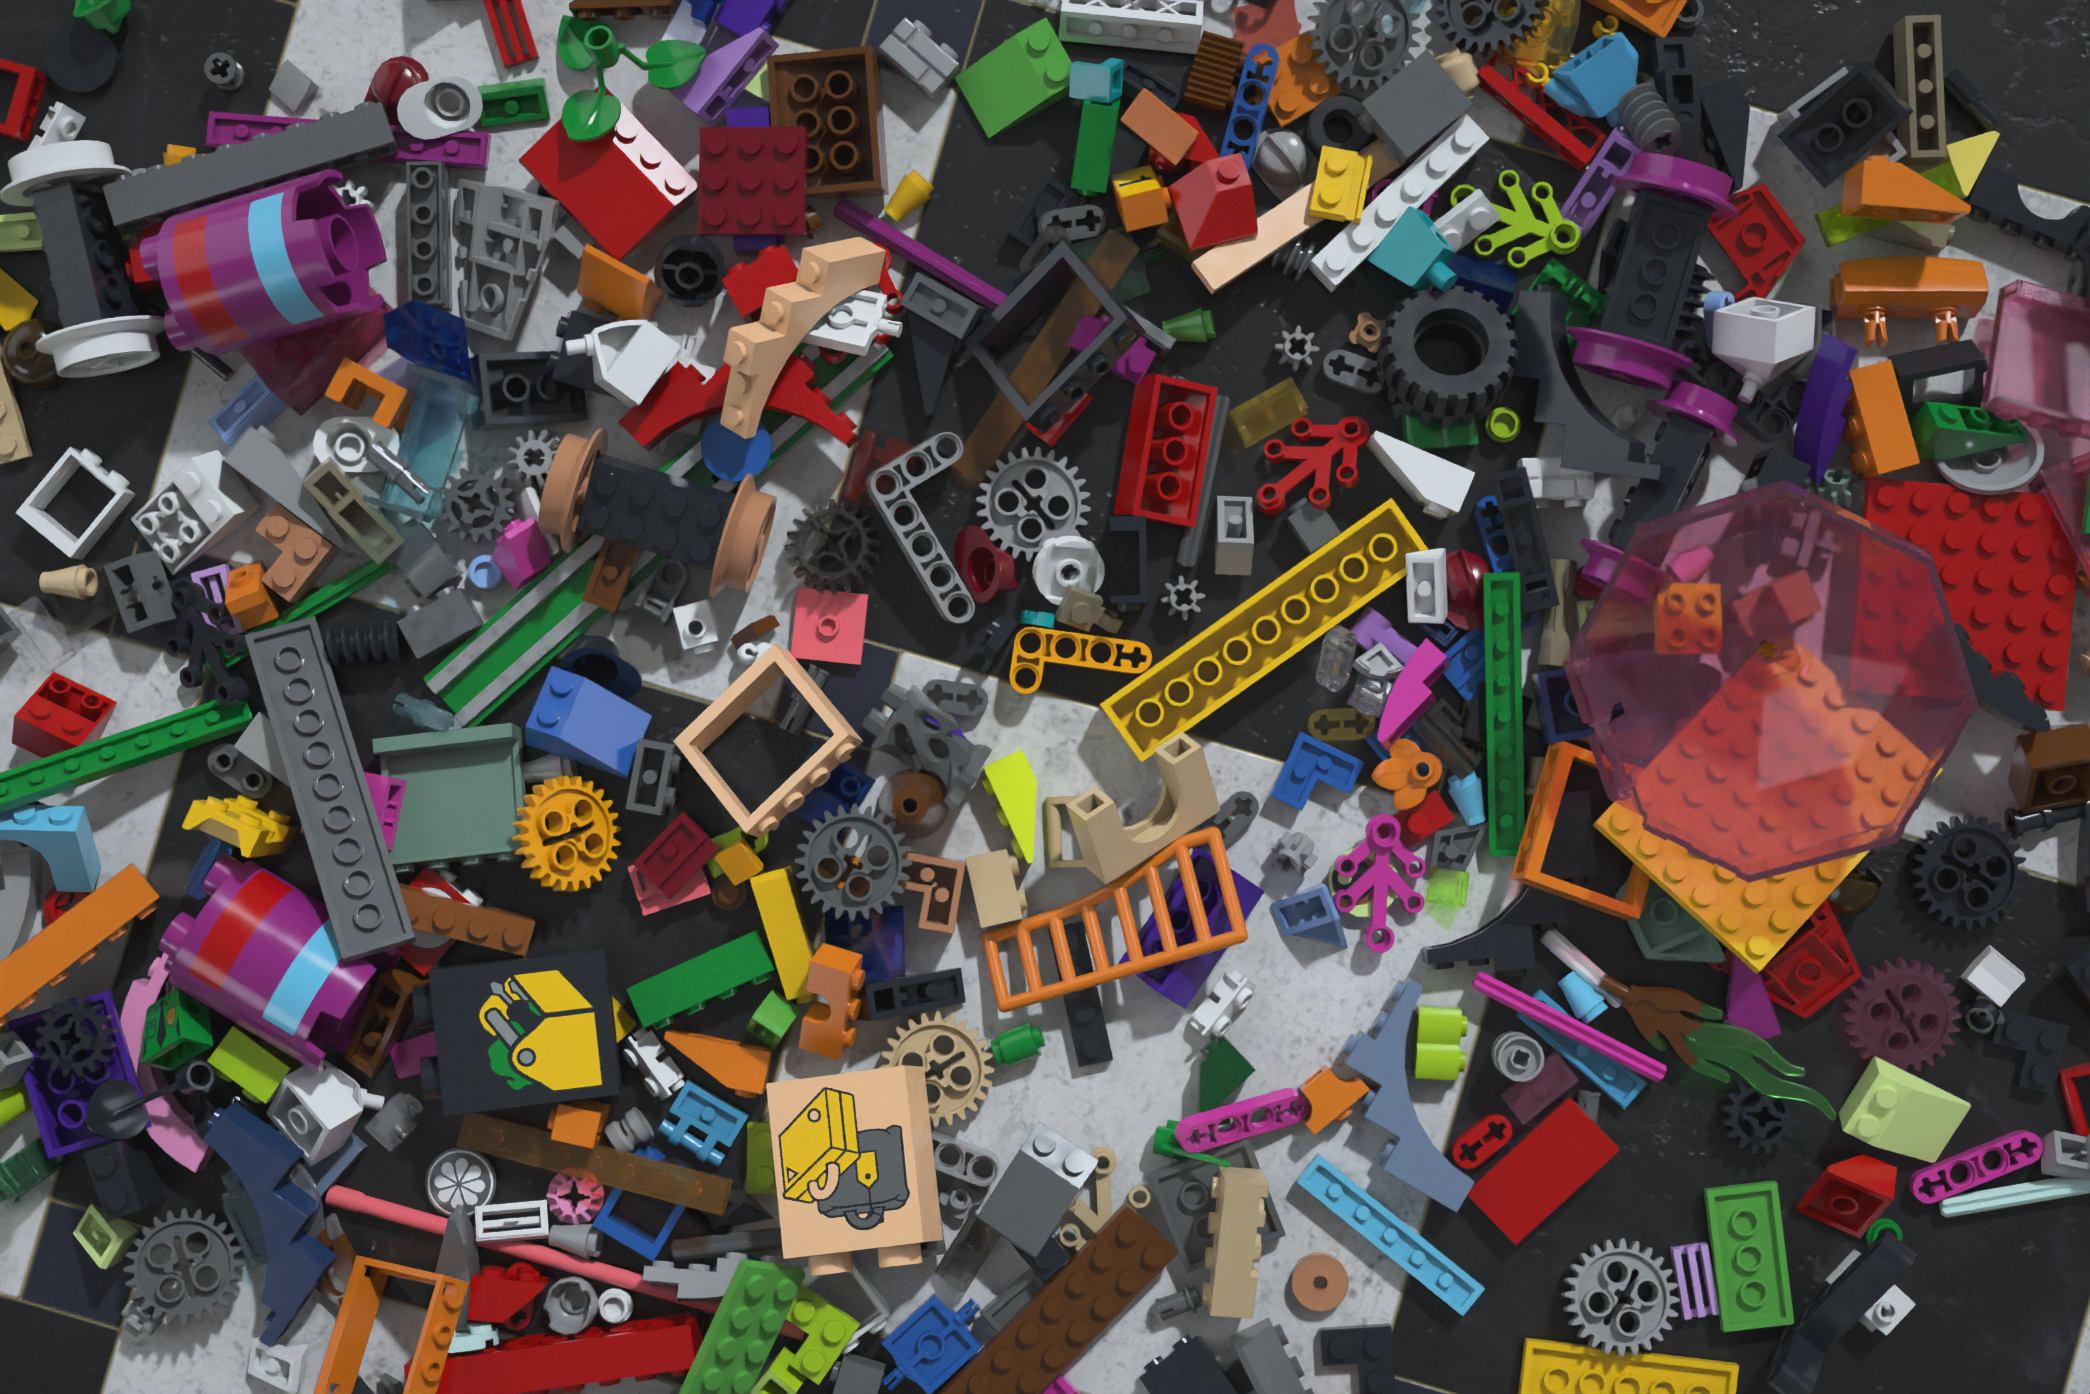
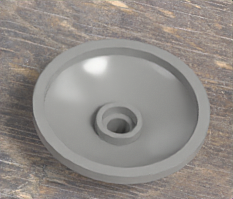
M1982 408V409L2005 411V410L1993 409V408ZM2016 415L2027 437L2024 442L1948 460H1933L1941 475L1960 489L1982 495L2006 494L2026 486L2037 476L2044 460V444L2034 426L2024 418Z

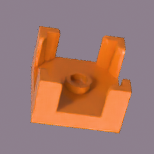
M346 357L341 362L324 394L353 410L359 408L366 393L382 401L373 417V421L389 430H392L394 427L397 433L402 436L423 400L410 391Z

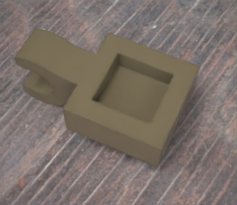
M1072 585L1068 586L1055 613L1057 621L1088 632L1092 624L1095 623L1104 630L1117 634L1123 622L1117 618L1118 612L1101 607L1104 601L1100 595Z

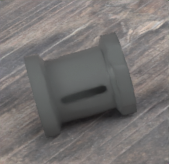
M217 52L207 58L204 64L206 77L220 89L233 92L243 85L245 71L230 55ZM227 66L228 68L226 69L228 75L223 78L222 76L224 74L222 69Z

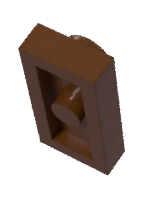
M605 538L582 600L617 613L641 548Z

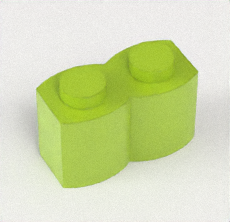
M1416 1004L1412 1054V1076L1414 1078L1458 1081V1073L1464 1072L1466 1062L1465 1051H1460L1461 1037H1466L1468 1029L1467 1016L1462 1015V1009L1453 1006Z

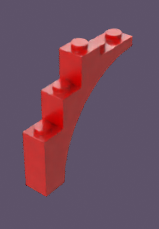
M792 352L775 380L763 410L777 411L804 419L829 432L850 449L859 439L853 432L857 425L844 412L837 416L828 407L832 401L818 387L813 391L810 390L819 380L812 372L817 366L803 352H800L798 356ZM677 361L649 390L642 402L637 406H633L618 423L650 452L671 433L695 420L722 412L731 366L725 363L702 385L701 383L706 378L692 364L685 368Z

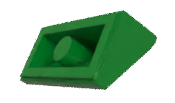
M545 78L477 87L483 104L479 118L480 128L541 121L551 118Z

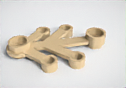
M1105 1146L1096 1147L1090 1153L1096 1159L1105 1156L1110 1161L1108 1167L1101 1169L1097 1166L1094 1172L1096 1174L1098 1216L1079 1199V1196L1069 1209L1094 1233L1113 1215L1110 1174L1116 1168L1117 1159L1113 1150ZM1136 1185L1131 1188L1129 1197L1123 1204L1127 1202L1135 1210L1143 1208L1150 1202V1192L1145 1186ZM1138 1190L1146 1193V1199L1140 1203L1133 1199V1194ZM1068 1223L1060 1229V1240L1065 1246L1074 1247L1078 1251L1087 1242L1081 1236L1080 1229L1075 1224ZM1067 1229L1076 1231L1077 1237L1073 1241H1068L1064 1238L1063 1234Z

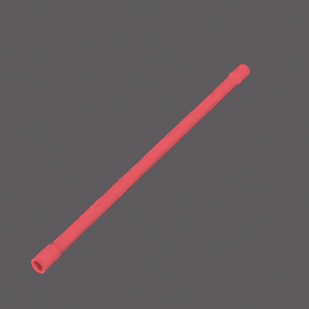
M332 1184L329 1187L325 1199L326 1205L354 1213L361 1212L444 1236L448 1218L367 1196L360 1191ZM472 1226L476 1239V1227ZM483 1230V1233L493 1232L489 1230ZM524 1240L477 1244L479 1247L716 1314L722 1301L678 1302V1287L644 1284L643 1274ZM785 1318L778 1334L803 1341L805 1332Z

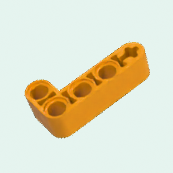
M1026 627L1020 630L1014 641L1010 683L1013 689L1020 694L1026 695L1035 692L1040 687L1044 662L1140 674L1150 666L1152 653L1148 646L1138 641ZM1035 634L1039 637L1041 646L1037 652L1029 654L1022 650L1020 641L1024 635ZM1067 638L1074 642L1076 652L1072 657L1062 658L1057 655L1055 646L1059 640ZM1103 643L1109 647L1111 656L1107 662L1097 663L1092 659L1090 651L1095 644ZM1116 645L1123 646L1121 653L1132 654L1134 648L1140 649V655L1146 658L1145 662H1140L1137 668L1131 667L1132 663L1130 660L1120 659L1121 667L1113 666L1117 656ZM1025 668L1032 670L1036 675L1035 684L1028 689L1020 688L1015 681L1018 671Z

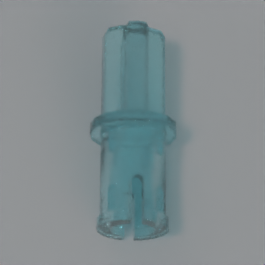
M406 693L399 694L395 698V701L403 703L404 707L393 704L394 712L400 716L412 719L414 724L419 727L428 726L441 732H447L449 727L454 726L455 721L452 720V713L436 707L434 702L428 699L419 700Z

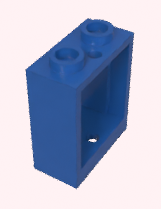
M647 1146L646 1150L639 1147L635 1151L592 1226L654 1262L701 1182L695 1179L696 1173L681 1164L674 1167L664 1161L666 1156L662 1152ZM639 1164L684 1190L657 1238L612 1212Z

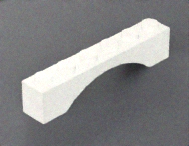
M1464 113L1362 211L1360 225L1355 224L1354 221L1348 224L1311 260L1307 268L1332 293L1372 254L1409 206L1418 209L1470 161L1490 138Z

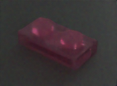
M1554 1051L1544 1059V1066L1536 1077L1525 1082H1515L1500 1094V1097L1524 1125L1579 1080L1559 1054Z

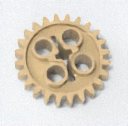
M940 1010L936 1011L934 1020H929L926 1012H922L921 1023L919 1024L912 1017H909L908 1025L910 1029L908 1030L898 1025L896 1030L900 1038L889 1037L887 1039V1042L894 1049L883 1050L881 1053L883 1057L890 1061L879 1066V1068L904 1065L903 1057L907 1053L914 1052L922 1057V1067L927 1072L932 1066V1060L941 1064L961 1051L965 1053V1057L944 1067L943 1076L939 1077L937 1073H932L925 1078L926 1084H934L940 1090V1097L937 1100L928 1101L929 1116L932 1117L934 1127L938 1126L940 1117H945L949 1126L952 1125L953 1114L956 1113L962 1120H965L966 1107L976 1112L978 1106L974 1099H987V1095L981 1090V1087H992L993 1084L990 1079L984 1076L995 1071L994 1066L985 1064V1061L993 1057V1052H982V1048L988 1043L987 1038L978 1041L975 1038L980 1028L975 1027L968 1031L966 1029L967 1018L963 1019L959 1025L954 1023V1012H951L947 1020H942ZM947 1035L953 1040L954 1048L948 1053H941L935 1048L934 1040L938 1036ZM959 1066L968 1068L971 1072L970 1081L965 1084L956 1083L951 1076L954 1068Z

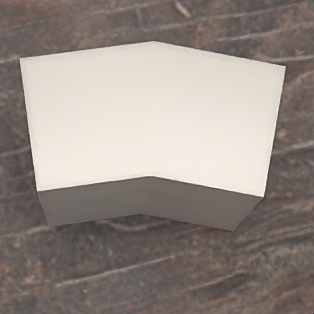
M1988 945L1960 976L1981 995L1988 996L1991 999V1003L1998 1007H2002L2011 994L2026 980L2024 973L1991 945Z

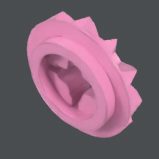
M572 1167L561 1171L552 1179L546 1197L550 1211L561 1222L577 1225L589 1222L598 1214L603 1205L604 1190L599 1178L594 1173L584 1168ZM574 1181L576 1182V1187H578V1193L590 1196L578 1202L576 1211H574V1206H572V1200L561 1197L572 1191Z

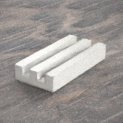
M547 1200L475 1206L477 1244L549 1238ZM540 1211V1216L483 1221V1216ZM541 1225V1228L483 1233V1230Z

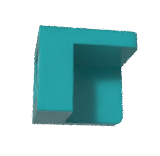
M1109 58L1101 64L1080 61L1071 63L1069 97L1110 103L1121 96L1124 60Z

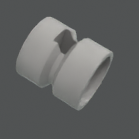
M1508 1031L1502 1033L1495 1039L1491 1047L1493 1065L1499 1072L1513 1081L1525 1082L1532 1080L1540 1073L1544 1066L1542 1047L1536 1040L1522 1032Z

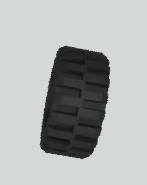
M1454 285L1453 289H1449L1446 292H1442L1437 286H1433L1431 292L1421 289L1413 293L1411 300L1404 298L1397 304L1396 311L1390 313L1386 320L1385 329H1383L1378 349L1377 370L1380 372L1379 382L1382 389H1389L1387 398L1393 405L1400 403L1402 405V413L1408 417H1412L1413 414L1421 417L1420 422L1430 425L1431 421L1440 422V427H1451L1452 422H1458L1459 426L1471 424L1474 416L1477 419H1482L1490 413L1491 408H1496L1499 405L1504 393L1508 390L1517 363L1518 351L1516 347L1518 340L1516 332L1510 330L1512 322L1508 315H1500L1501 307L1493 300H1490L1488 303L1483 300L1484 294L1475 290L1471 294L1465 292L1464 287ZM1436 337L1451 338L1466 345L1476 356L1479 366L1473 371L1462 375L1437 373L1428 368L1419 359L1415 347L1427 339Z

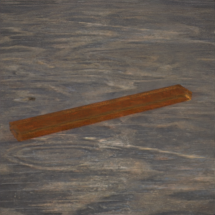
M1110 228L1088 263L1112 290L1140 248ZM1079 276L1010 376L1011 380L1030 404L1044 391L1072 348L1068 347L1067 343L1082 315L1094 317L1102 305ZM1002 390L964 444L961 457L951 464L979 484L987 475L986 471H990L1024 420Z
M477 1112L464 1114L457 1146L720 1216L725 1215L733 1179L599 1144L592 1149L552 1140V1132Z

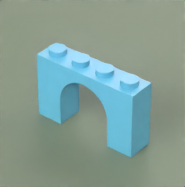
M22 805L0 813V840L21 842L39 851L49 863L58 892H93L101 870V863L85 806Z

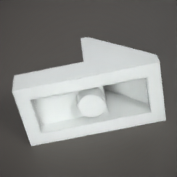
M252 1338L248 1373L290 1394L297 1393L305 1378L309 1345L302 1344L285 1347L275 1343L270 1348L260 1341L259 1338Z

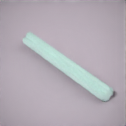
M2057 1177L1952 1195L1939 1201V1209L1941 1215L1948 1218L2090 1193V1180Z

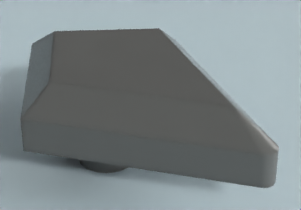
M1483 822L1471 826L1466 825L1435 831L1429 866L1466 871L1488 828V823Z

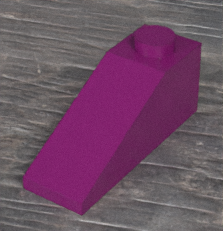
M1733 953L1726 996L1727 1015L1722 1016L1728 1036L1735 1035L1738 1045L1741 1047L1780 1035L1779 1021L1761 972L1757 974L1753 972Z

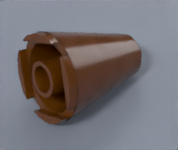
M906 769L894 774L884 784L879 796V812H885L883 822L887 825L890 822L896 821L897 824L892 832L895 834L905 833L904 838L920 839L933 834L942 826L948 814L949 806L944 802L945 797L942 794L945 786L935 775L922 769L917 773L912 769ZM908 798H912L917 802V809L914 812H907L904 807V802Z

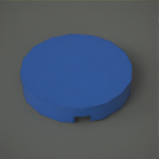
M721 415L714 418L705 428L701 439V454L707 468L718 478L732 483L742 482L748 473L756 477L768 466L773 453L772 438L766 426L759 421L756 435L744 439L720 424Z
M214 837L197 861L188 879L185 894L197 900L204 898L207 893L202 890V886L208 873L224 854L227 853L231 856L234 845Z

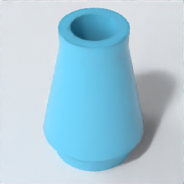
M1475 771L1461 772L1448 778L1449 787L1447 791L1462 814L1466 825H1476L1485 821L1481 778L1476 777Z
M1572 971L1557 983L1562 989L1577 1020L1581 1018L1585 1024H1588L1608 1008L1603 1001L1605 997L1580 978L1575 971Z

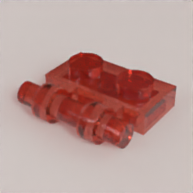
M865 429L861 442L857 441L854 450L857 455L851 472L847 471L844 482L847 484L843 496L856 500L860 488L866 489L867 478L864 475L870 458L879 460L878 468L912 449L915 445L888 437L885 449L883 450L875 447L879 433ZM910 457L906 463L907 472L911 476H914L919 461L916 457ZM880 475L876 480V489L880 494L887 495L892 489V481L886 475ZM868 495L866 504L876 508L872 499ZM903 505L898 506L894 514L900 516Z

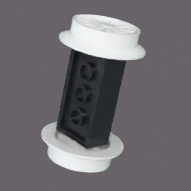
M80 140L48 144L24 151L12 157L8 161L12 182L2 188L0 199L11 205L33 206L34 214L39 221L43 237L42 248L47 255L50 266V282L56 292L59 304V319L64 326V329L40 338L35 343L36 350L53 355L57 374L67 378L93 377L122 372L146 365L158 359L160 352L156 335L165 330L164 318L139 315L132 282L129 281L126 272V256L121 235L114 226L102 188L103 185L111 183V180L117 176L131 175L133 177L132 171L127 167L115 165L110 145L100 141Z

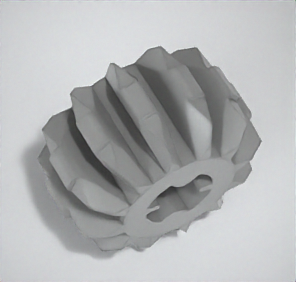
M529 429L527 430V442L517 435L515 441L520 445V448L517 450L509 447L507 450L509 454L516 456L515 460L507 462V467L510 469L519 468L514 473L513 478L516 481H521L526 477L525 487L533 488L537 480L539 487L544 489L546 477L557 452L556 449L562 442L558 437L552 438L549 441L550 434L547 430H542L537 438L535 431ZM534 452L540 455L544 453V457H541L544 460L541 466L530 465V462H534L530 458Z

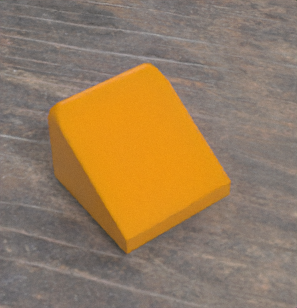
M744 837L714 856V859L734 886L758 874L764 867V864Z

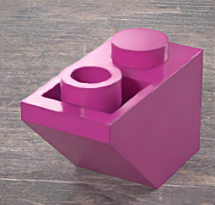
M533 516L523 523L520 519H517L507 525L502 530L504 535L495 542L497 547L491 555L492 560L515 591L536 579L551 563L538 523Z

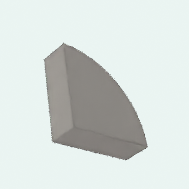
M1382 642L1357 658L1352 665L1360 673L1375 679L1396 677L1404 668Z

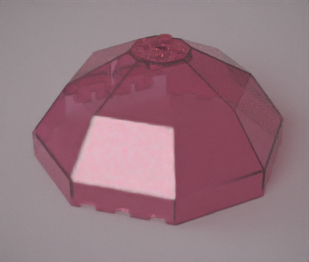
M1785 479L1637 524L1563 660L1583 724L1588 723L1595 730L1593 734L1588 736V740L1608 799L1643 816L1642 825L1644 830L1688 849L1689 853L1735 873L1736 877L1748 883L1898 843L1911 816L1920 806L1932 786L1933 779L1942 764H1945L1958 742L1961 732L1979 706L1932 552ZM1762 640H1768L1769 643L1776 644L1777 648L1772 650V656L1765 657L1763 652H1756V648L1761 645ZM1621 701L1625 713L1608 723L1611 720L1613 706Z

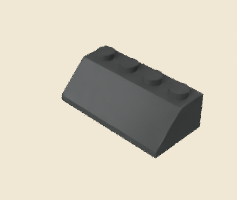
M1268 1317L1231 1336L1235 1350L1257 1394H1314L1312 1388L1305 1390L1299 1379L1305 1376L1297 1357L1294 1356L1289 1359L1283 1347L1289 1344V1341L1280 1324L1273 1326Z

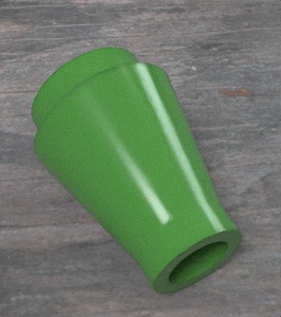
M1199 308L1172 320L1163 321V331L1175 338L1176 341L1208 342V339L1216 338L1212 310L1203 311L1202 308Z

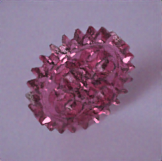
M1901 957L1897 958L1895 967L1885 959L1883 960L1882 971H1879L1872 965L1869 966L1872 976L1868 979L1862 975L1859 978L1863 984L1860 988L1855 986L1849 987L1851 992L1856 995L1855 999H1844V1003L1852 1008L1851 1012L1842 1014L1846 1021L1852 1022V1024L1844 1028V1031L1848 1035H1856L1850 1040V1045L1854 1048L1861 1047L1858 1054L1863 1059L1871 1056V1062L1873 1057L1876 1056L1894 1066L1896 1064L1898 1068L1906 1072L1908 1064L1917 1072L1921 1071L1922 1060L1933 1066L1934 1060L1932 1055L1934 1053L1942 1057L1946 1056L1941 1047L1943 1043L1948 1045L1955 1044L1948 1037L1949 1032H1960V1028L1952 1023V1020L1962 1017L1961 1013L1952 1009V1007L1960 1003V1000L1955 996H1948L1955 989L1954 986L1949 983L1942 984L1946 978L1942 973L1937 972L1933 975L1934 968L1929 964L1924 965L1921 969L1920 962L1916 959H1912L1908 967L1906 961ZM1909 984H1914V994L1910 998L1902 999L1903 988ZM1886 989H1890L1896 1004L1905 1010L1903 1015L1919 1037L1917 1042L1913 1041L1908 1028L1899 1021L1900 1015L1886 997ZM1877 1003H1884L1882 1014L1877 1017H1871L1872 1007ZM1932 1014L1933 1020L1931 1025L1921 1029L1919 1026L1921 1018L1924 1015ZM1901 1032V1042L1897 1046L1889 1047L1890 1037L1894 1033Z

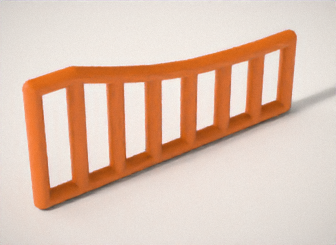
M1210 827L1177 838L1124 875L1086 896L1024 920L985 931L981 935L997 1008L1003 1013L1241 944L1248 939L1223 839L1217 827ZM1209 843L1232 929L1230 932L1213 937L1210 933L1189 853L1190 848ZM1174 856H1176L1198 940L1177 947L1157 868ZM1144 877L1164 950L1143 957L1126 890ZM1114 897L1130 961L1110 967L1095 906ZM1082 913L1096 971L1076 977L1062 920ZM1049 926L1062 981L1043 987L1029 932ZM1016 937L1029 991L1009 997L997 942Z

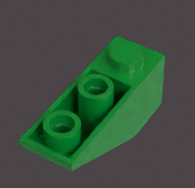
M1926 401L1909 423L1918 457L1948 460L2022 443L2027 439L2015 413Z

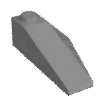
M249 425L225 452L223 460L338 548L342 549L345 545L344 540L313 495L302 485V479L280 447L275 444L278 437L262 425L257 430Z

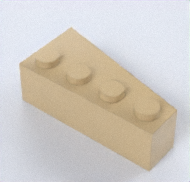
M1219 1166L1218 1177H1212L1211 1198H1216L1215 1212H1209L1208 1233L1213 1234L1212 1247H1206L1205 1269H1210L1209 1282H1203L1202 1304H1207L1210 1316L1253 1319L1258 1282V1270L1254 1269V1263H1259L1262 1249L1261 1234L1257 1233V1227H1264L1266 1216L1264 1199L1260 1197L1268 1198L1269 1184L1262 1169L1225 1168Z

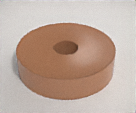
M1322 1252L1308 1254L1301 1258L1293 1268L1291 1274L1293 1293L1297 1300L1310 1310L1318 1312L1331 1310L1344 1300L1348 1291L1349 1280L1347 1272L1341 1262L1330 1254ZM1318 1276L1326 1278V1283L1321 1288L1313 1285L1314 1279Z

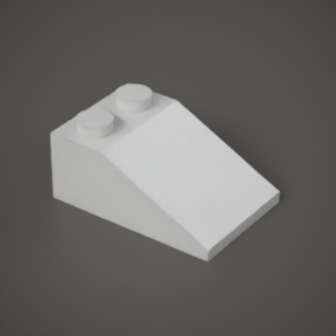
M1375 431L1369 437L1365 445L1417 505L1424 507L1422 513L1437 520H1442L1443 517L1450 518L1459 513L1475 472L1378 431Z

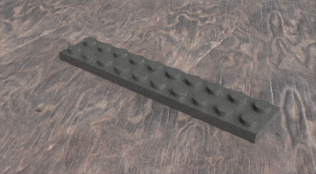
M315 616L244 635L343 963L416 942Z

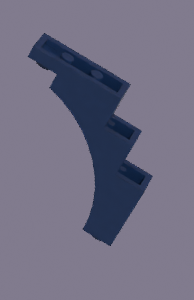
M236 1101L225 1110L220 1107L215 1111L207 1122L210 1130L203 1141L212 1147L231 1166L248 1191L259 1215L267 1256L266 1281L261 1302L272 1310L263 1321L267 1328L259 1340L271 1348L289 1329L338 1255L304 1231L321 1206V1203L287 1179L305 1152Z

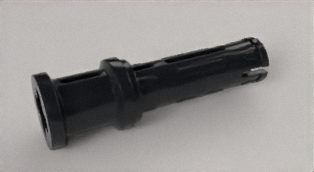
M2090 802L2023 814L2021 809L2008 808L2004 812L2007 831L2012 833L2011 837L2013 839L2022 838L2024 833L2037 830L2043 833L2048 832L2054 828L2055 824L2081 818L2083 805L2090 804Z

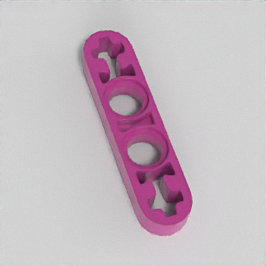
M1284 1088L1188 1116L1177 1124L1174 1135L1185 1151L1197 1153L1300 1122L1308 1112V1103L1296 1089ZM1264 1108V1117L1257 1122H1251L1252 1114L1256 1110ZM1233 1118V1123L1228 1130L1218 1131V1126L1224 1119ZM1193 1130H1197L1196 1132L1193 1133V1138H1192V1139H1188L1189 1137L1192 1136V1131H1193Z
M2026 1130L2011 1132L1917 1170L1908 1180V1190L1912 1197L1922 1203L1938 1202L2034 1163L2042 1155V1141L2037 1135ZM2022 1138L2032 1143L2027 1148V1155L2019 1151L2008 1154L2003 1148L2005 1144L2006 1148L2010 1150L2019 1148ZM1995 1150L2000 1155V1164L1995 1169L1988 1170L1983 1165V1156L1988 1151ZM1956 1164H1964L1968 1171L1966 1179L1960 1183H1954L1950 1178L1951 1168ZM1924 1178L1930 1182H1935L1942 1178L1948 1186L1945 1188L1940 1183L1934 1184L1929 1187L1930 1194L1928 1195L1918 1190V1188L1923 1186L1922 1179Z

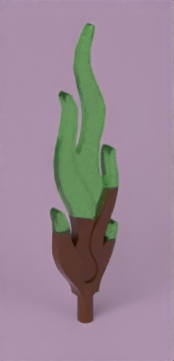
M1606 974L1600 979L1598 987L1621 999V1005L1630 1013L1640 1033L1658 1050L1664 1051L1666 1048V1043L1661 1037L1660 1031L1666 1036L1679 1057L1697 1072L1729 1083L1730 1075L1727 1071L1706 1062L1704 1059L1719 1062L1739 1073L1762 1094L1776 1098L1809 1102L1818 1107L1831 1120L1836 1119V1114L1829 1102L1816 1090L1773 1076L1755 1062L1752 1056L1760 1057L1771 1067L1786 1076L1801 1078L1805 1076L1804 1068L1787 1062L1760 1036L1733 1025L1706 1022L1692 1018L1683 1012L1688 1011L1705 1019L1721 1020L1723 1018L1722 1010L1711 1007L1693 995L1679 989L1640 987L1633 984L1627 987Z

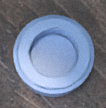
M490 555L478 556L469 565V580L478 589L485 591L494 590L505 579V576Z

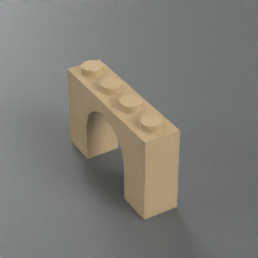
M1183 732L1178 733L1153 749L1162 778V791L1155 808L1142 821L1123 827L1115 802L1096 787L1066 804L1086 867L1106 885L1221 811L1203 748Z

